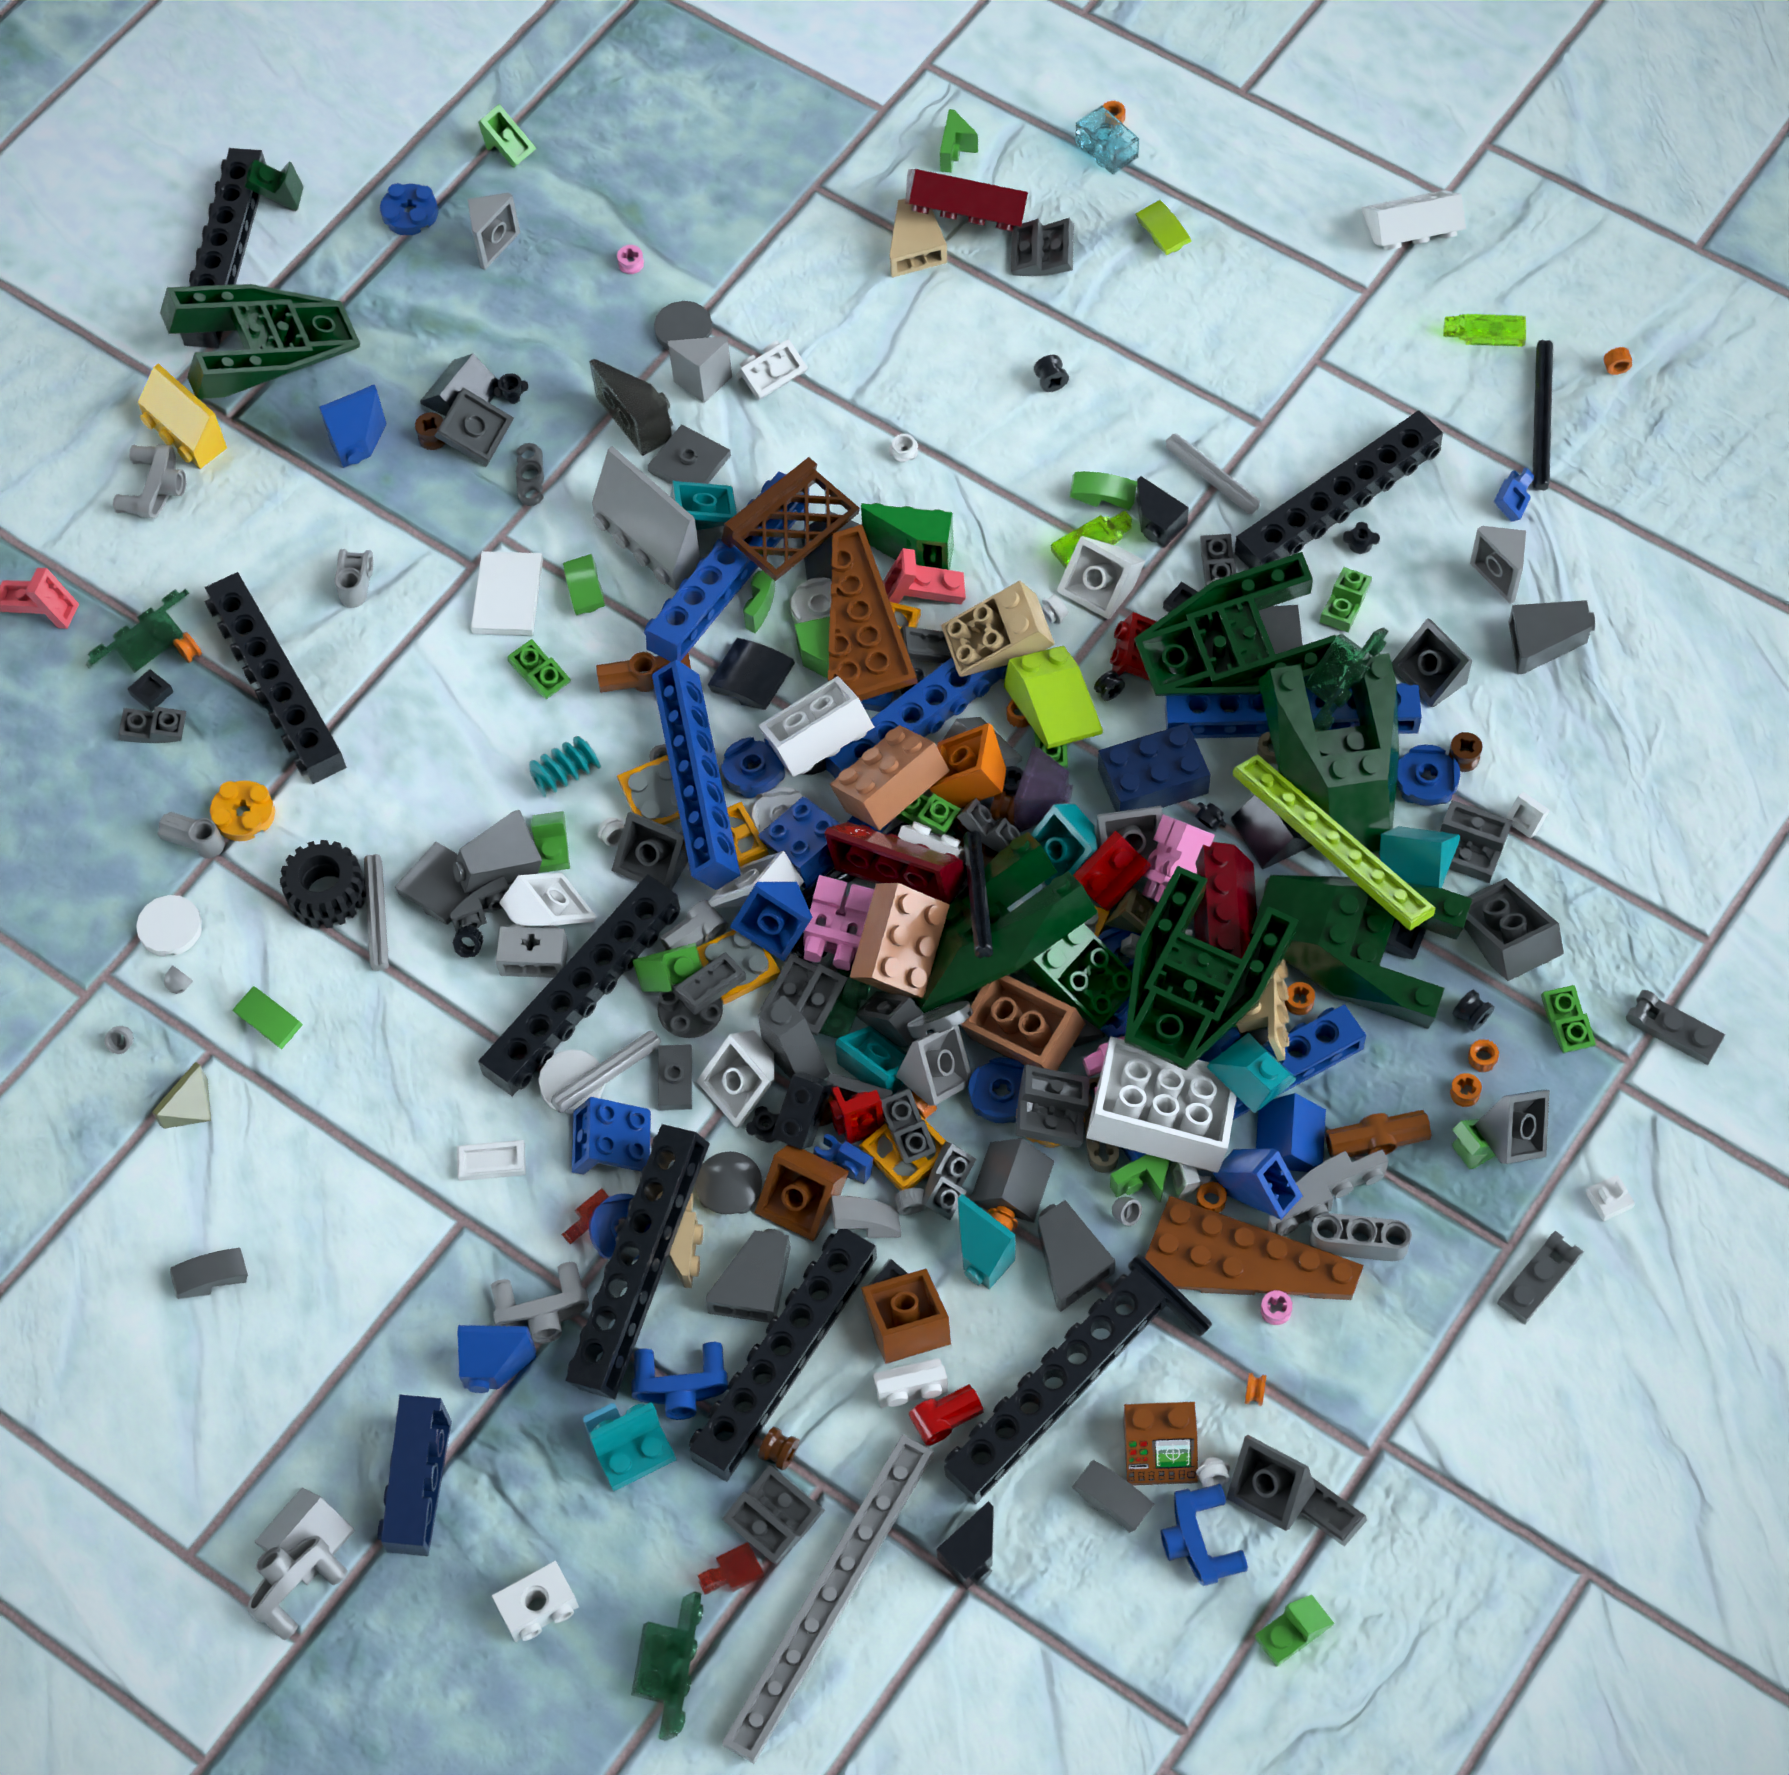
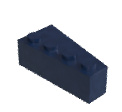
M399 1394L393 1450L390 1458L389 1482L384 1492L385 1513L384 1519L379 1521L377 1533L378 1540H381L387 1553L429 1556L452 1420L441 1398Z

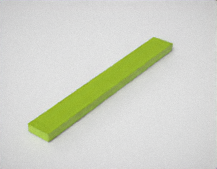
M1257 754L1234 767L1233 776L1406 928L1411 930L1434 916L1435 907L1261 756Z

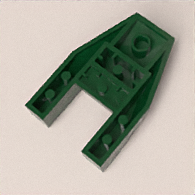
M253 284L167 287L160 310L161 317L169 334L237 331L245 350L194 352L187 378L194 395L198 399L224 398L352 351L359 348L361 344L341 301Z
M1303 552L1212 581L1136 636L1134 641L1155 696L1261 694L1258 680L1269 669L1294 665L1301 666L1305 687L1315 686L1343 677L1347 662L1336 635L1275 654L1259 610L1311 594L1313 577Z
M1390 654L1359 657L1347 668L1360 726L1315 732L1301 666L1294 665L1269 669L1258 681L1279 773L1370 852H1380L1381 834L1393 829L1399 762L1397 685Z
M1029 832L1013 839L984 868L993 946L991 957L984 956L980 959L975 955L968 886L950 903L924 997L911 998L923 1013L1019 970L1098 913L1082 884L1069 871L1054 878L1049 885L1011 912L1007 909L1057 873L1042 845Z
M1177 865L1136 944L1124 1042L1181 1069L1187 1070L1259 1002L1290 946L1299 920L1268 906L1242 959L1185 934L1203 899L1208 879Z
M1270 875L1250 936H1254L1268 906L1298 919L1294 937L1284 956V960L1336 998L1429 1029L1436 1017L1445 988L1380 966L1394 919L1397 920L1392 914L1349 877ZM1407 883L1435 907L1434 916L1416 927L1457 940L1464 928L1472 898L1438 887Z

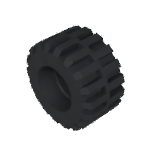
M321 840L320 844L316 845L312 841L307 843L308 847L304 849L301 846L295 849V856L289 855L286 862L288 866H282L280 871L282 874L280 885L292 914L296 918L299 917L300 921L305 925L311 922L314 928H320L321 924H325L326 928H333V923L339 922L340 925L346 923L345 918L348 916L353 918L357 914L355 908H362L364 904L362 897H366L365 878L356 856L352 854L348 847L342 848L341 843L336 841L332 845H329L328 840ZM329 876L339 878L336 884L328 890L322 892L309 891L310 886L320 878Z

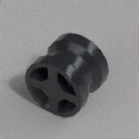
M1058 355L1044 356L1033 367L1035 375L1040 378L1041 388L1046 392L1057 391L1063 388L1069 381V375L1062 368L1063 362Z
M1473 989L1458 1002L1452 1014L1457 1019H1464L1467 1022V1027L1474 1032L1487 1021L1495 1007L1489 1002H1483L1480 999L1479 993Z

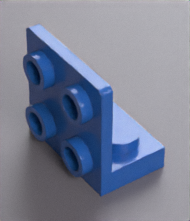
M801 797L759 834V839L774 852L784 851L804 880L801 886L806 889L818 881L819 875L825 876L834 868L824 832L828 827L840 823L809 799Z
M588 1098L573 1112L572 1173L584 1175L598 1163L641 1172L650 1156L651 1111L647 1108L605 1099Z

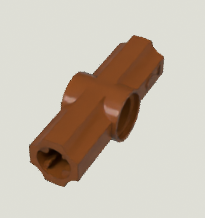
M639 652L627 661L596 665L600 693L635 688L641 692L652 691L655 689L652 674L669 664L670 661L660 656H653L648 652ZM687 653L681 660V663L691 669L689 653Z
M1424 1109L1388 1117L1385 1113L1372 1114L1360 1120L1358 1124L1334 1128L1325 1132L1327 1149L1331 1158L1344 1151L1347 1152L1349 1157L1366 1153L1370 1155L1380 1150H1383L1385 1155L1395 1151L1399 1146L1431 1140L1432 1136L1429 1118Z

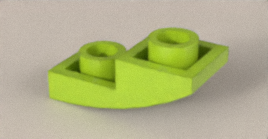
M1161 200L1135 213L1138 223L1151 234L1154 244L1166 255L1179 251L1184 245L1191 242V238L1185 228Z

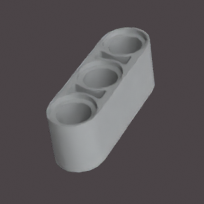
M1323 1213L1313 1220L1309 1241L1312 1247L1337 1256L1399 1261L1407 1255L1412 1233L1409 1226L1399 1220ZM1329 1230L1334 1236L1324 1238L1319 1235L1318 1231ZM1362 1233L1369 1240L1360 1242L1354 1239L1352 1235ZM1398 1237L1403 1243L1393 1245L1386 1238Z

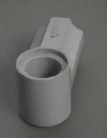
M169 812L164 814L159 822L158 836L160 839L197 850L199 855L204 858H214L220 855L224 849V839L215 823L208 818L195 820Z
M703 900L695 904L688 911L685 920L662 935L660 941L665 950L696 943L698 947L703 942L707 943L723 935L728 929V923L714 907L710 906L708 900Z

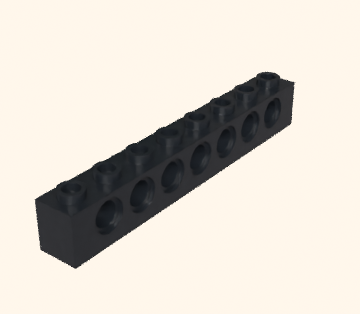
M229 148L226 159L222 160V175L220 181H217L215 184L214 203L209 205V220L202 230L203 242L201 248H197L195 270H192L189 276L190 286L236 285L261 196L244 186L252 161L256 159L266 164L262 150ZM223 331L178 334H181L185 346L219 348Z
M1418 410L1236 536L1234 554L1251 569L1299 553L1305 544L1313 539L1321 538L1327 529L1335 523L1344 522L1351 512L1358 507L1362 508L1368 505L1378 493L1391 489L1398 479L1404 475H1411L1427 459H1434L1441 451L1443 432Z
M236 572L206 586L205 590L209 597L208 600L204 601L212 617L218 615L220 622L217 623V626L224 639L231 638L233 644L229 645L237 662L244 661L246 666L242 670L249 684L254 682L257 684L259 689L255 690V693L262 707L266 705L270 707L271 712L267 714L275 730L281 728L284 732V735L280 737L288 753L294 751L297 755V758L293 760L301 776L307 774L312 784H315L347 768L339 747L240 574Z
M647 874L478 1060L483 1076L511 1096L519 1089H524L530 1083L532 1074L539 1066H543L553 1056L556 1047L573 1035L575 1026L583 1017L587 1018L593 1013L601 997L613 991L619 977L625 971H630L634 967L633 959H637L646 947L650 948L655 944L659 933L666 925L674 923L680 913L678 895ZM644 914H651V915H652V916H651L650 918H648V919H641V918H640V917H641L642 915H644ZM623 937H631L627 942L619 941ZM602 960L611 961L607 965H598ZM582 983L590 984L584 989L577 988ZM559 1007H569L564 1012H556ZM539 1030H547V1033L542 1036L534 1035ZM517 1054H526L520 1060H513V1057Z
M661 1124L658 1134L652 1141L650 1156L647 1164L641 1170L638 1188L635 1196L629 1202L626 1220L623 1228L617 1234L614 1252L611 1260L605 1266L604 1278L599 1292L593 1298L592 1310L587 1324L581 1330L580 1342L575 1356L568 1365V1374L565 1381L582 1391L613 1400L616 1399L710 1145L697 1132ZM673 1160H675L674 1164L670 1168H668L669 1164ZM661 1192H663L662 1196L658 1200H656L657 1196ZM651 1223L650 1228L644 1232L647 1225ZM639 1255L638 1260L632 1264L635 1257ZM627 1287L625 1294L620 1297L623 1289ZM615 1319L613 1326L608 1329L609 1324ZM603 1352L600 1360L596 1362L598 1355Z
M839 1229L835 1235L831 1233L822 1246L823 1253L818 1261L813 1260L808 1265L803 1275L805 1280L799 1289L794 1288L791 1290L784 1304L786 1308L780 1317L774 1316L766 1329L767 1336L761 1345L757 1343L753 1346L747 1357L748 1364L742 1373L738 1371L734 1374L728 1384L727 1389L729 1392L725 1398L714 1403L708 1415L710 1420L703 1430L697 1429L690 1439L689 1447L691 1448L689 1451L692 1461L726 1482L730 1479L877 1259L876 1245L848 1229ZM836 1263H842L847 1266L841 1272L830 1270V1267ZM818 1290L828 1293L824 1299L820 1300L811 1297ZM798 1318L809 1320V1323L804 1327L792 1325ZM782 1345L791 1348L785 1355L780 1356L773 1353L777 1347ZM766 1373L772 1376L770 1381L764 1384L754 1381L759 1374ZM741 1402L753 1404L752 1408L747 1412L735 1410L736 1406ZM730 1430L734 1433L729 1440L720 1441L716 1439L720 1431Z
M1134 1269L1128 1276L1126 1274L1121 1275L1111 1288L1113 1292L1105 1300L1100 1298L1091 1306L1088 1311V1318L1082 1324L1075 1323L1064 1336L1066 1340L1058 1349L1052 1347L1041 1359L1042 1365L1034 1374L1031 1371L1025 1374L1017 1384L1018 1390L1010 1398L1005 1396L997 1403L993 1409L995 1414L986 1423L981 1421L972 1429L969 1434L971 1439L962 1448L957 1446L948 1454L944 1461L946 1463L944 1466L945 1476L975 1504L995 1486L1166 1307V1295L1139 1271ZM1127 1304L1134 1310L1128 1315H1121L1115 1309L1119 1305ZM1103 1328L1108 1330L1110 1335L1106 1339L1101 1340L1093 1337L1092 1333L1096 1329ZM1074 1353H1082L1087 1357L1081 1364H1073L1068 1360ZM1052 1377L1063 1381V1384L1057 1389H1050L1044 1383ZM1027 1402H1034L1039 1406V1409L1033 1414H1026L1021 1410V1407ZM1003 1427H1010L1015 1430V1434L1009 1439H1002L997 1436L998 1430ZM978 1452H986L991 1455V1459L985 1464H977L972 1460Z

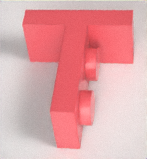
M902 549L882 581L889 601L897 604L900 603L903 596L962 604L966 598L964 572L916 565L915 550Z
M37 567L31 581L3 580L0 585V612L45 614L57 628L68 629L79 606L74 597L47 568Z

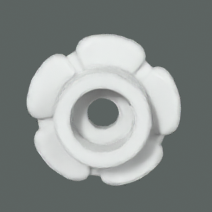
M900 434L893 439L889 452L899 462L913 460L918 455V443L911 435Z
M1052 595L1048 599H1042L1044 605L1042 611L1045 618L1050 623L1054 621L1059 624L1062 623L1063 618L1068 615V610L1062 600L1056 595Z
M617 818L605 819L599 826L597 833L599 840L609 847L619 845L625 821L623 819L618 820Z
M1212 1457L1200 1464L1196 1474L1204 1488L1219 1483L1223 1487L1229 1482L1228 1472L1230 1471V1466L1226 1462L1223 1463L1219 1458Z

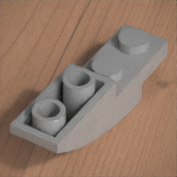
M1383 1150L1354 1162L1350 1160L1347 1152L1344 1151L1312 1169L1296 1183L1303 1197L1282 1220L1270 1216L1267 1231L1287 1235L1296 1230L1299 1224L1309 1220L1313 1222L1318 1215L1329 1213L1333 1204V1196L1341 1198L1352 1192L1356 1186L1363 1183L1372 1185L1380 1181L1384 1177L1388 1165V1159Z

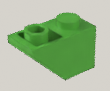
M830 616L794 624L802 665L828 679Z

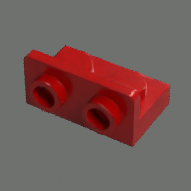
M1132 612L1124 621H1120L1117 624L1114 632V638L1117 639L1116 646L1112 652L1110 664L1113 665L1112 670L1117 672L1118 677L1124 672H1128L1150 681L1134 638L1157 621Z
M1114 831L1073 876L1082 884L1087 894L1105 911H1109L1151 867V864L1117 831Z
M839 1087L832 1088L833 1100L829 1101V1106L833 1114L831 1120L838 1136L843 1134L846 1141L852 1144L868 1138L884 1125L882 1100L877 1089L871 1092L857 1093L850 1100L845 1101Z

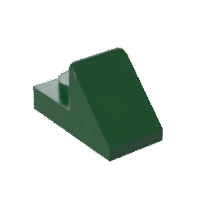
M256 159L249 166L244 186L294 211H297L304 188L290 161L279 171Z

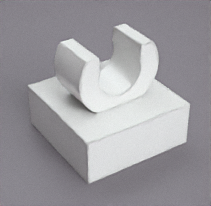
M1523 792L1515 800L1506 819L1512 820L1513 827L1527 837L1532 838L1537 834L1550 810Z
M1175 1161L1169 1167L1177 1198L1190 1197L1196 1188H1200L1201 1185L1211 1181L1210 1176L1202 1177L1198 1175L1197 1170H1203L1201 1168Z
M1618 1175L1595 1184L1586 1191V1195L1603 1222L1632 1209L1635 1204Z

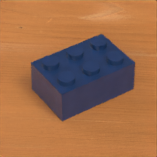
M1188 723L1098 750V771L1115 812L1154 806L1164 808L1209 794L1211 774Z

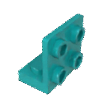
M652 1402L646 1405L643 1403L634 1405L626 1411V1415L614 1421L612 1419L604 1420L597 1424L593 1431L588 1434L596 1457L613 1492L677 1460L660 1426L658 1415Z

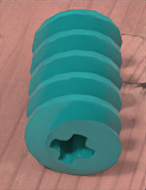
M580 736L573 738V746L569 742H564L562 744L563 753L558 748H553L551 750L552 759L547 754H542L540 756L541 765L536 760L529 762L532 779L545 798H547L545 791L547 787L554 793L558 792L556 782L559 781L567 787V776L570 775L578 781V770L581 769L589 775L590 763L598 769L601 768L595 752L589 743Z

